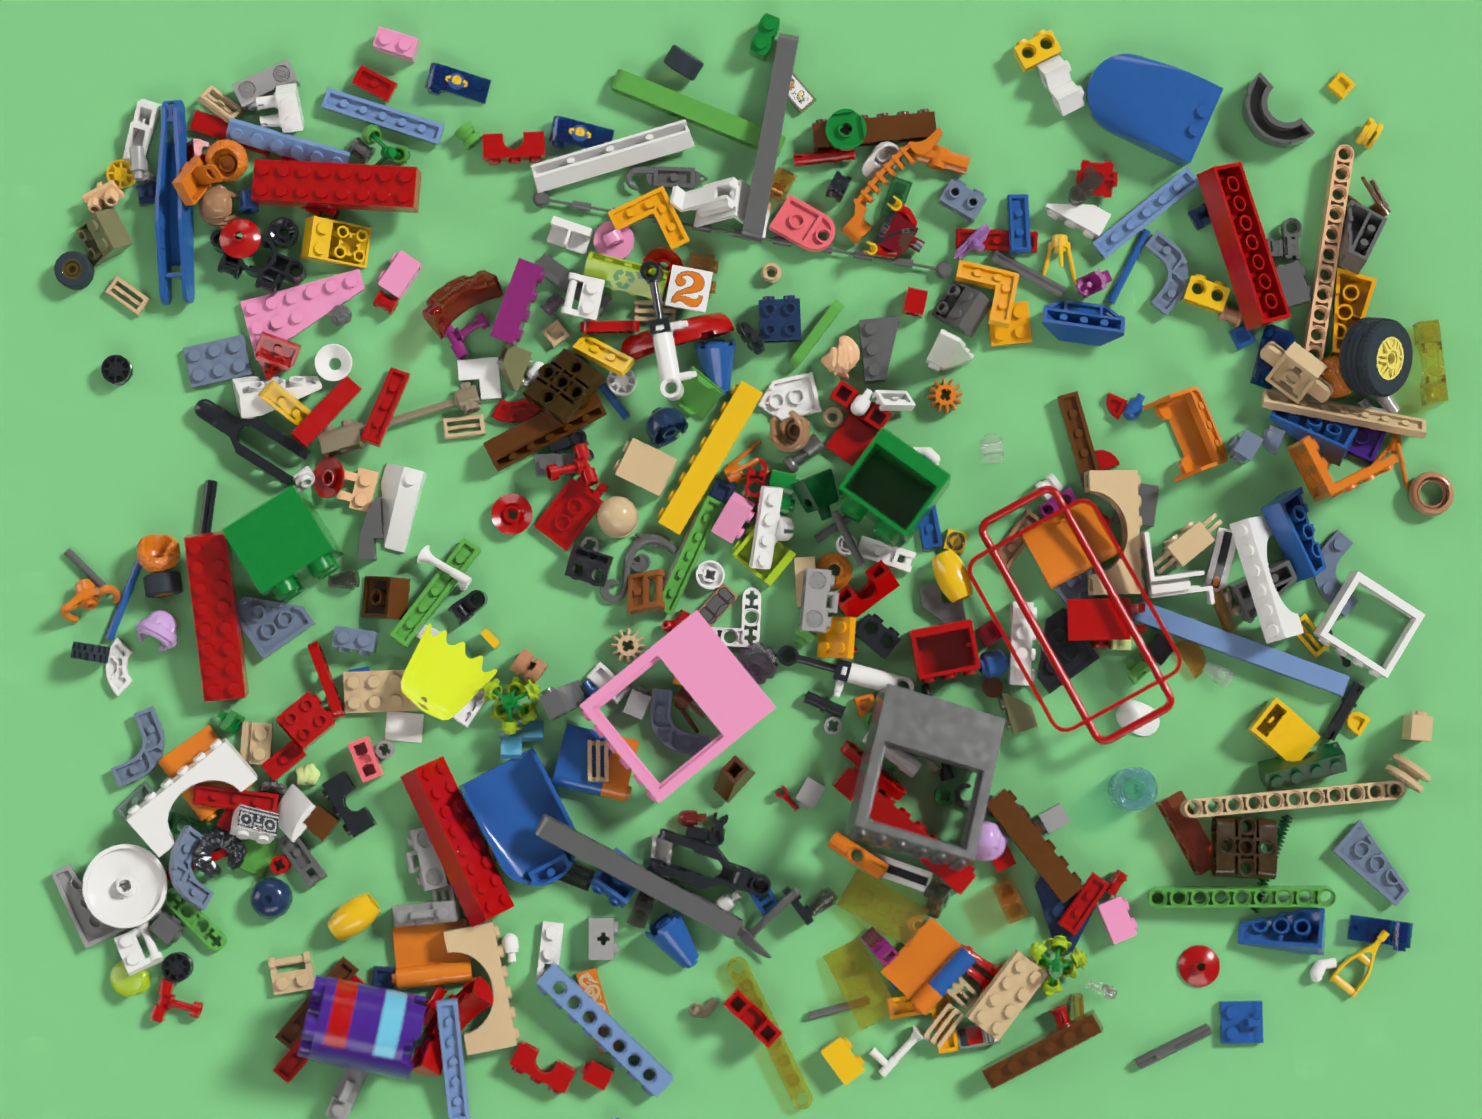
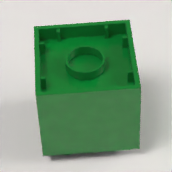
M882 427L838 487L839 498L842 499L838 504L840 506L839 510L858 524L864 516L876 524L873 527V534L888 546L893 548L898 540L907 545L949 487L951 475Z
M294 485L222 529L223 534L260 593L272 598L276 597L277 600L282 599L283 602L291 600L305 590L300 581L312 575L313 578L317 577L319 580H322L340 568L336 559L343 555L342 550L307 494Z

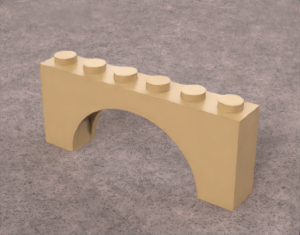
M1090 470L1084 472L1085 493L1102 497L1116 511L1122 528L1120 548L1144 589V578H1141V569H1143L1144 561L1140 549L1143 547L1142 537L1140 536L1142 517L1139 516L1141 496L1138 495L1141 478L1138 475V470ZM1117 555L1112 564L1104 570L1118 595L1140 594L1120 556ZM1097 574L1087 575L1088 596L1108 595Z
M492 920L482 922L474 927L467 925L444 930L447 953L459 952L475 958L487 971L493 986L494 1001L488 1016L479 1026L464 1032L467 1055L516 1046L517 1040L520 1039L519 1028L514 1027L513 1019H516V1012L514 1006L510 1007L509 999L512 998L511 987L506 986L505 978H508L506 965L502 966L501 958L504 957L502 945L498 946L497 937H500L499 926L494 925Z

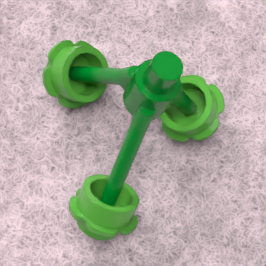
M371 124L364 128L362 132L364 141L370 144L378 143L382 148V157L375 165H381L387 159H392L394 163L404 165L410 159V151L407 150L406 146H387L380 140L381 132L377 125L373 126Z

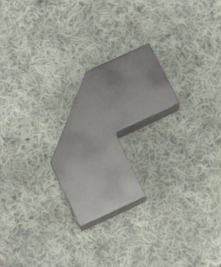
M938 584L918 587L922 608L937 617L944 624L966 620L963 600L955 604L952 602L942 603Z

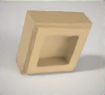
M558 319L541 331L553 348L570 336Z

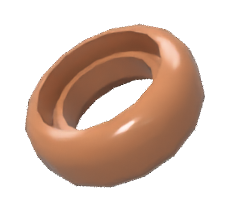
M1429 471L1421 473L1409 485V502L1414 510L1422 515H1440L1448 510L1453 502V485L1446 476L1439 472ZM1427 482H1434L1442 489V499L1434 506L1425 504L1420 498V489Z

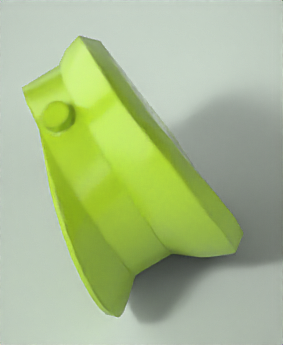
M122 960L111 971V985L122 996L130 997L141 994L150 987L151 976L147 969L129 976Z

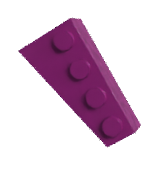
M521 258L518 259L492 328L491 337L515 346L521 341L524 325L528 322L531 314L529 310L538 296L536 291L538 284H542L546 274L543 272L544 268Z

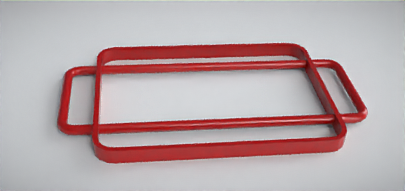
M1045 485L985 517L979 525L978 532L986 550L971 559L968 564V575L1051 725L1060 732H1071L1085 725L1097 743L1107 745L1168 713L1174 705L1175 698L1166 680L1179 671L1182 664L1180 652L1094 502L1088 499H1078L1067 505L1057 488ZM1044 494H1051L1059 510L995 545L993 544L987 533V527L990 524ZM1086 504L1094 510L1177 659V665L1169 674L1163 676L1072 515L1070 509L1076 505ZM1060 514H1063L1156 679V681L1092 716H1089L997 551L1000 547ZM990 554L1083 721L1072 727L1062 728L1053 720L973 576L972 567L980 558ZM1159 684L1166 697V703L1163 706L1108 736L1100 735L1092 720Z

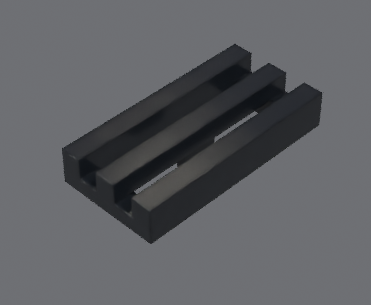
M573 863L572 868L590 874L589 878L572 871H568L566 874L587 882L586 885L565 877L558 879L588 891L595 871Z

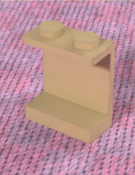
M632 438V441H627L622 452H625L623 459H618L613 469L616 471L615 476L623 478L660 498L678 459Z

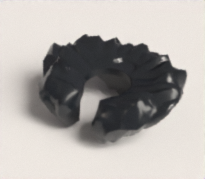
M216 829L205 833L200 841L196 842V847L193 848V865L197 870L203 872L205 876L214 878L216 875L220 876L222 872L221 867L212 860V852L217 848H223L228 852L227 865L231 870L238 869L244 862L247 852L246 846L242 843V840L235 835H231L229 830L225 831L223 829L220 831Z

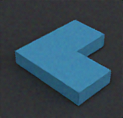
M518 720V726H522V730H516L517 733L512 735L504 734L502 730L501 759H522L523 741H543L544 720L529 721L525 725L521 723V720Z

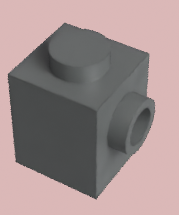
M164 911L151 924L149 929L166 944H170L172 941L176 943L182 937L183 933L181 931L184 926L181 924L182 920L175 914L170 915Z

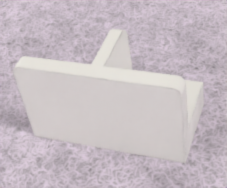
M553 216L547 242L585 255L593 230L592 228Z

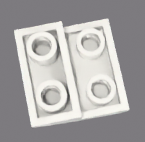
M294 784L286 791L276 813L280 814L278 827L292 842L307 828L303 821L316 807Z

